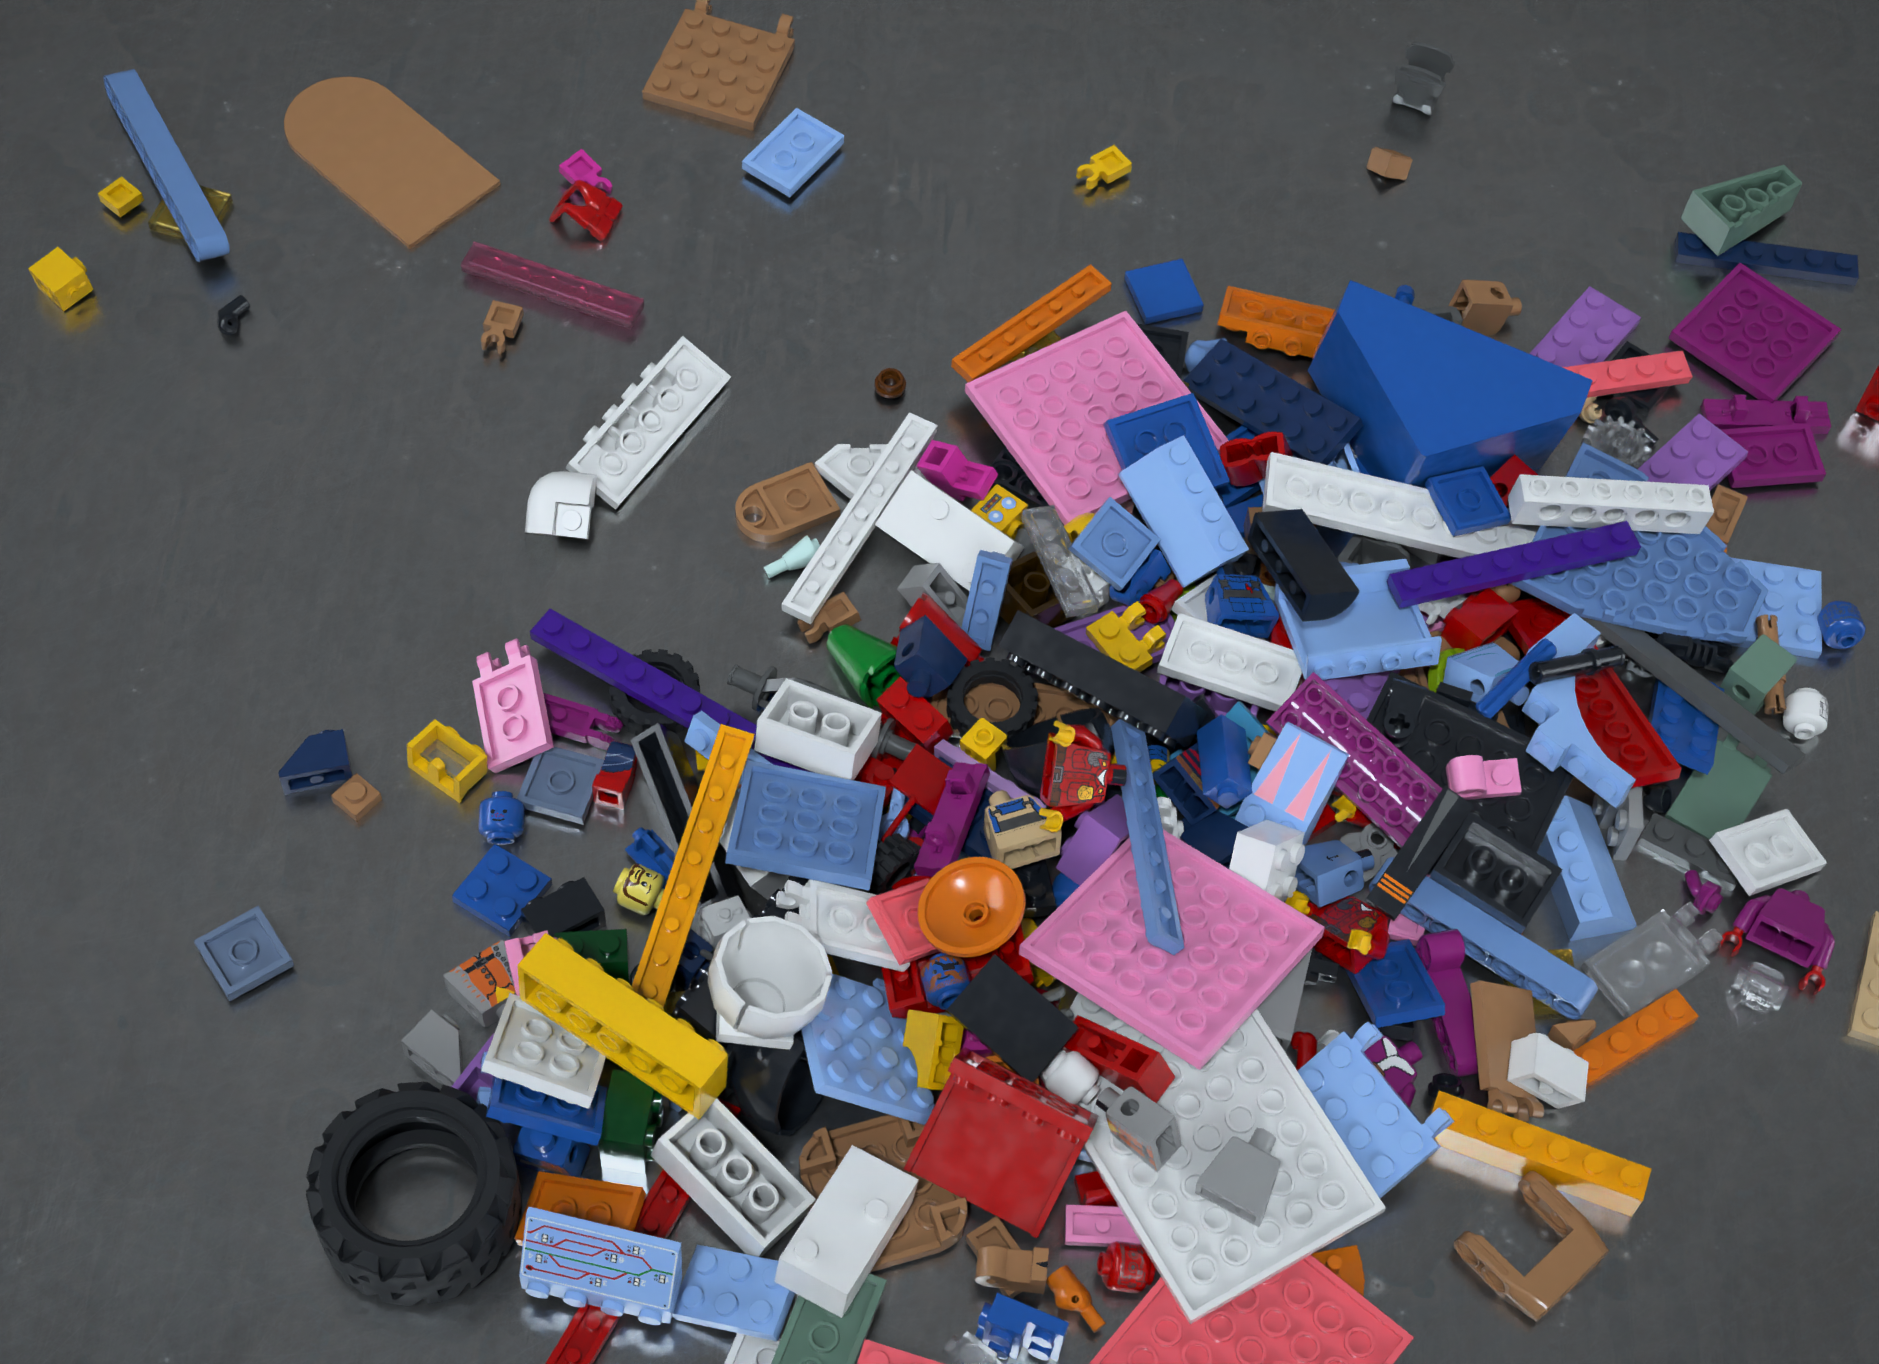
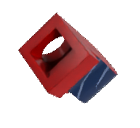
M614 740L611 741L599 774H596L592 784L594 803L624 809L639 762L632 745ZM605 792L616 794L618 797H610Z

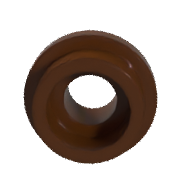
M887 368L877 375L874 385L875 390L882 397L896 398L904 393L906 380L899 370Z

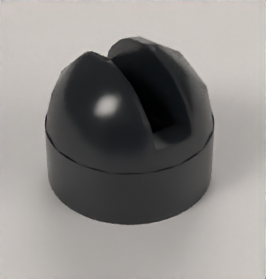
M1652 785L1646 789V795L1643 797L1644 805L1654 812L1666 813L1671 805V788L1663 785Z

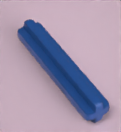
M1542 639L1476 703L1477 712L1491 719L1531 680L1529 676L1530 664L1532 662L1552 659L1557 654L1556 646L1548 639Z

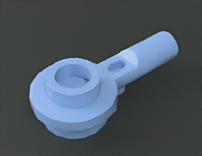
M894 787L889 812L881 816L879 841L904 807L906 796ZM905 817L894 833H899L907 839L910 825Z

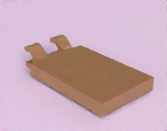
M1481 980L1471 983L1480 1090L1488 1091L1489 1101L1487 1108L1502 1114H1513L1514 1118L1524 1122H1528L1529 1117L1543 1118L1544 1108L1542 1103L1534 1095L1507 1081L1511 1042L1527 1037L1531 1033H1536L1532 990Z

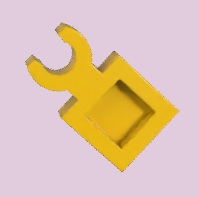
M1112 145L1091 156L1090 164L1079 166L1076 178L1081 179L1084 176H1088L1085 187L1092 189L1097 186L1100 179H1103L1108 184L1131 172L1132 163L1115 145Z

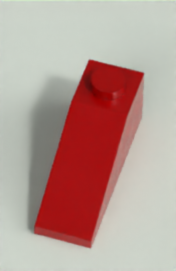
M1077 1015L1072 1022L1079 1028L1061 1049L1067 1053L1071 1051L1079 1052L1099 1070V1075L1121 1090L1125 1091L1128 1087H1133L1157 1103L1175 1078V1075L1161 1054L1156 1050Z

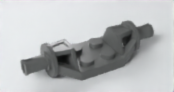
M734 665L728 676L727 684L753 694L752 709L758 712L763 707H767L770 702L767 701L770 694H776L786 678L776 679L778 670L774 666H770L760 676L741 668L739 665ZM796 677L787 678L871 709V707L811 681ZM890 717L885 724L882 721L880 722L878 743L872 751L871 757L880 761L883 755L888 753L905 760L916 743L896 735V720Z

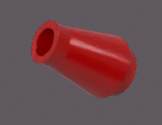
M1169 579L1165 584L1144 594L1140 598V604L1145 608L1146 614L1142 617L1152 624L1166 620L1175 601L1183 594L1181 584L1174 579Z

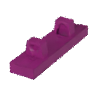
M1734 394L1732 399H1703L1700 406L1702 416L1719 429L1809 423L1812 434H1828L1831 429L1827 402L1808 401V396H1795L1793 401L1775 400L1773 403H1770L1767 400H1746V395ZM1791 413H1795L1794 419H1792Z
M955 762L952 770H949L945 779L946 786L933 819L927 825L925 839L914 865L917 876L933 877L942 868L958 860L990 776L987 764Z

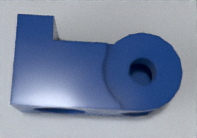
M1153 549L1120 591L1110 584V598L1113 601L1131 606L1137 601L1140 603V598L1152 589L1158 579L1165 580L1171 569L1161 551Z

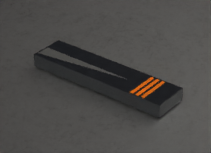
M1444 786L1365 901L1395 921L1474 805Z

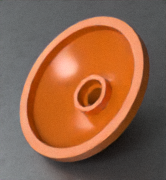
M987 857L964 858L942 868L927 883L918 904L919 925L930 944L945 954L956 957L983 955L1000 947L1015 933L1025 912V892L1018 876L1006 864ZM983 916L978 921H974L976 917Z

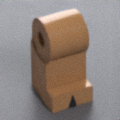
M998 1246L979 1248L977 1251L975 1281L980 1285L995 1287L1001 1290L1044 1294L1049 1248L1034 1247L1033 1251L1006 1249Z

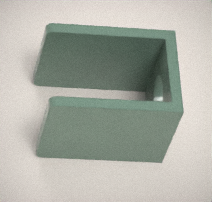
M1762 634L1730 667L1720 687L1724 689L1725 694L1755 715L1764 705V698L1767 693L1792 668L1797 658Z

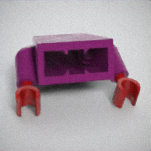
M1778 888L1772 897L1763 895L1749 900L1732 924L1735 927L1733 931L1725 932L1722 935L1718 945L1719 950L1724 942H1733L1736 947L1730 957L1736 956L1742 945L1741 937L1743 934H1747L1745 939L1806 968H1809L1811 965V971L1800 979L1799 989L1802 991L1806 988L1809 979L1816 986L1813 995L1817 994L1825 986L1826 980L1822 975V970H1827L1835 946L1834 936L1828 924L1825 923V910L1821 906L1810 902L1808 894L1801 890L1789 892L1783 888Z

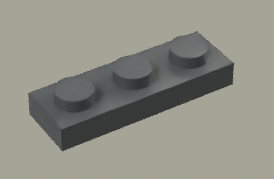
M1655 812L1653 813L1638 845L1687 870L1697 871L1699 876L1731 892L1734 890L1738 880L1709 839Z

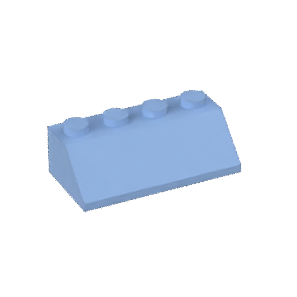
M1184 435L1156 448L1118 474L1147 527L1161 539L1158 542V546L1183 588L1216 572L1221 566L1237 561L1249 550Z
M1567 795L1564 796L1537 854L1563 869L1551 887V892L1569 941L1636 929L1635 919L1595 815H1593L1592 807Z

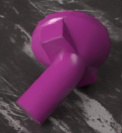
M1687 871L1684 877L1691 895L1695 898L1692 906L1701 915L1707 911L1712 914L1723 900V896L1720 895L1722 887L1710 881L1702 885L1697 871Z

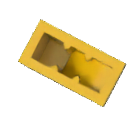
M908 1009L903 1046L908 1047L915 1058L918 1074L917 1087L942 1091L951 1074L948 1072V1069L954 1057L960 1052L964 1029L952 1016Z

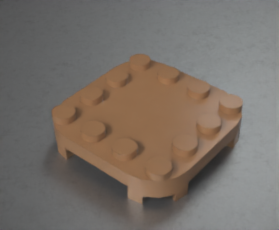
M889 1114L827 1131L825 1126L813 1132V1136L803 1146L799 1156L800 1182L816 1200L852 1145L918 1179L911 1207L871 1272L933 1255L953 1246L963 1236L968 1212L966 1197L961 1198L913 1172L904 1170L905 1164L925 1125Z

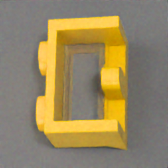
M436 719L407 744L408 767L459 804L466 792L488 773L487 755L483 749L476 744L471 745L461 738L454 728L444 726Z

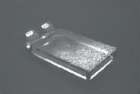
M1688 902L1671 917L1664 909L1584 961L1581 968L1626 1019L1706 969L1710 961L1705 956L1718 948L1717 943L1722 941L1723 937L1715 928H1712L1697 940L1686 927L1695 921L1693 917L1700 912L1691 902Z

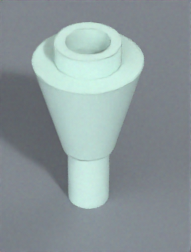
M806 535L782 555L781 559L764 566L763 568L768 578L770 579L786 570L791 571L805 568L820 547L816 538L810 540L808 535Z

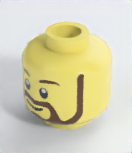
M634 864L630 869L624 867L613 890L617 894L618 904L643 916L648 915L653 907L658 909L664 892V876L641 864Z

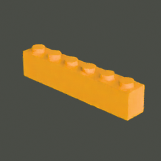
M1440 1090L1430 1107L1428 1117L1440 1107L1442 1110H1446L1455 1121L1435 1137V1140L1441 1147L1522 1177L1530 1171H1535L1559 1191L1629 1217L1634 1215L1643 1202L1651 1168Z

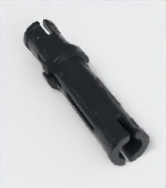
M1618 645L1599 650L1594 648L1583 649L1581 653L1532 662L1529 666V676L1532 682L1535 681V684H1541L1579 674L1596 675L1604 669L1621 667L1625 662V654L1622 648H1618Z

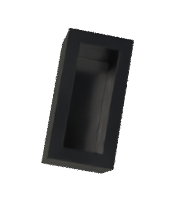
M585 877L577 881H568L562 884L557 891L545 897L534 898L521 909L523 925L530 936L548 930V934L554 938V933L596 931L606 926L605 910Z

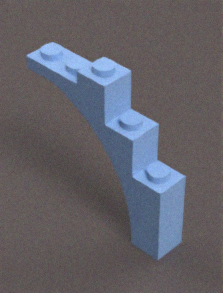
M1574 613L1542 639L1546 638L1556 646L1557 654L1552 658L1554 659L1581 653L1583 649L1594 648L1601 632ZM1538 641L1535 645H1533V646L1528 650L1527 654H1528L1540 641ZM1575 676L1535 684L1536 686L1532 689L1522 712L1540 726L1536 729L1525 751L1552 772L1559 766H1562L1613 807L1617 808L1624 802L1636 779L1611 761L1589 733L1577 704Z

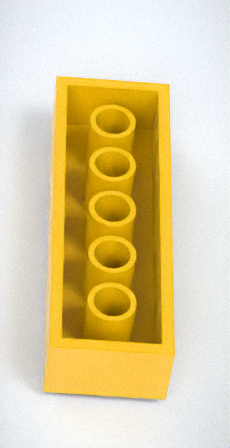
M545 933L517 965L519 994L522 1001L700 1120L726 1087L728 1054L720 1043L713 1039L706 1040L697 1034L687 1021L681 1018L676 1020L667 1014L657 1001L651 998L645 999L637 994L633 987L624 979H615L605 973L603 967L597 961L591 958L584 959L574 952L573 947L567 941L561 938L554 939Z

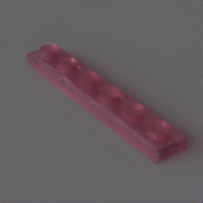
M478 242L473 243L461 262L462 272L631 330L644 309V299Z

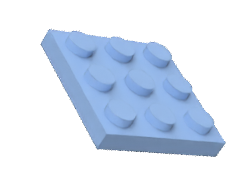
M1730 557L1735 563L1741 561L1749 569L1750 574L1768 589L1757 617L1768 614L1769 621L1770 615L1777 616L1779 645L1792 655L1818 659L1822 653V634L1817 621V616L1822 610L1821 571ZM1756 621L1743 644L1721 643L1749 648L1758 639Z

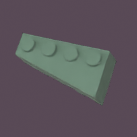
M1785 165L1696 189L1692 191L1681 219L1719 256L1789 212L1802 182Z

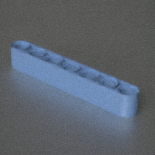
M1389 857L1388 859H1386V861L1384 862L1376 876L1369 884L1370 892L1372 891L1376 883L1379 881L1383 873L1386 871L1390 863L1393 861L1394 857ZM1425 876L1400 912V914L1431 933L1458 929L1462 935L1467 956L1518 988L1532 990L1534 998L1569 1019H1580L1598 991L1596 983L1587 975L1428 876Z

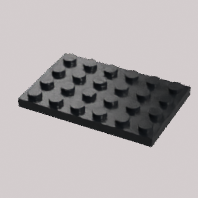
M1392 671L1366 719L1379 732L1386 711L1385 704L1393 678L1417 684ZM1427 689L1420 715L1417 718L1408 744L1403 748H1399L1403 754L1442 789L1444 786L1448 787L1446 766L1453 758L1466 755L1482 756L1483 761L1517 758L1522 790L1520 795L1469 799L1467 801L1474 805L1471 810L1473 814L1536 853L1574 777L1562 766H1559L1552 772L1527 753L1525 750L1531 738ZM1394 725V732L1400 733L1401 726ZM1335 787L1333 788L1332 794L1338 797L1343 795ZM1453 838L1450 840L1445 849H1447Z

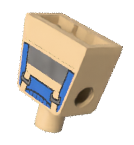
M1004 790L997 791L990 796L989 804L991 806L985 809L984 834L992 859L998 860L1014 869L1060 855L1062 831L1060 829L1057 832H1050L1039 829V826L1046 822L1047 817L1039 815V809L1042 807L1033 796L1025 795L1011 799L1007 791Z

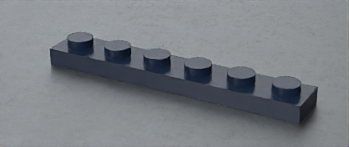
M1678 232L1675 238V263L1733 270L1739 263H1742L1759 274L1855 286L1859 279L1858 255L1743 240L1717 256L1696 234Z

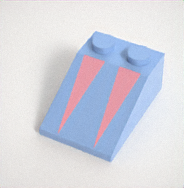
M1287 722L1252 783L1253 793L1244 798L1235 820L1248 827L1265 820H1270L1305 832L1302 844H1307L1350 754Z

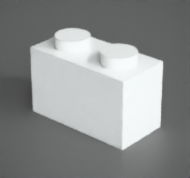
M1531 1033L1527 1037L1511 1042L1507 1081L1551 1106L1560 1109L1585 1102L1589 1062L1575 1055L1572 1050L1563 1048L1549 1040L1548 1036L1541 1033Z

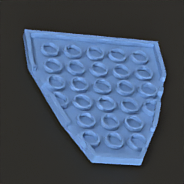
M1584 442L1565 476L1645 482L1649 479L1642 471ZM1540 525L1532 542L1593 528ZM1706 526L1700 534L1633 531L1641 546L1637 555L1510 583L1571 615L1575 613L1580 617L1656 634L1666 632L1674 635L1689 636L1692 639L1697 638L1700 640L1743 644L1747 639L1768 593V589L1750 574L1749 569L1741 561L1735 563L1724 552L1727 545Z

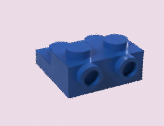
M997 1293L992 1305L989 1303L984 1304L977 1322L979 1326L975 1337L982 1339L981 1346L986 1347V1350L991 1355L1000 1359L1010 1357L1017 1360L1021 1348L1025 1347L1032 1356L1038 1359L1049 1360L1051 1358L1058 1361L1063 1349L1069 1322Z

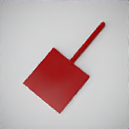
M917 743L888 782V784L907 796L909 800L882 836L880 841L883 843L886 837L893 835L914 803H917L932 815L935 814L946 786L945 779L949 770H952L951 767Z

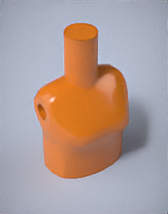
M1069 1265L1060 1267L1047 1278L1046 1284L1054 1294L1055 1303L1058 1308L1079 1312L1094 1333L1106 1325L1092 1305L1093 1301L1089 1291L1077 1278Z

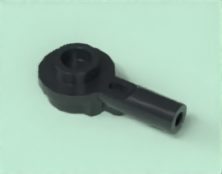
M1624 396L1614 397L1609 400L1605 405V414L1610 423L1618 427L1627 426L1649 448L1657 443L1659 438L1642 424V420L1638 417L1639 411L1632 400Z

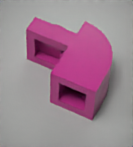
M935 440L930 442L917 464L918 469L928 481L960 501H964L966 496L983 501L998 476L994 467L968 461L958 446Z

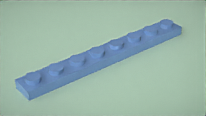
M1119 719L1111 726L1117 764L1125 765L1127 771L1126 782L1121 786L1145 922V933L1148 942L1153 946L1175 955L1184 948L1146 736L1145 732Z

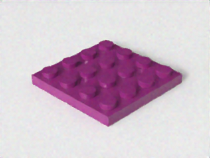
M1739 263L1671 331L1668 339L1757 399L1773 403L1838 337L1841 328L1742 263Z

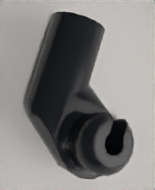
M239 295L218 311L217 327L223 334L232 335L238 330V316L250 308V304L244 296Z

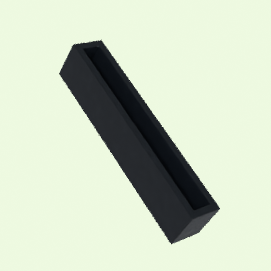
M657 723L630 741L676 857L699 786L679 736L662 724ZM720 842L697 908L698 914L700 908L739 895L744 907L747 908L730 864L725 863L726 853Z

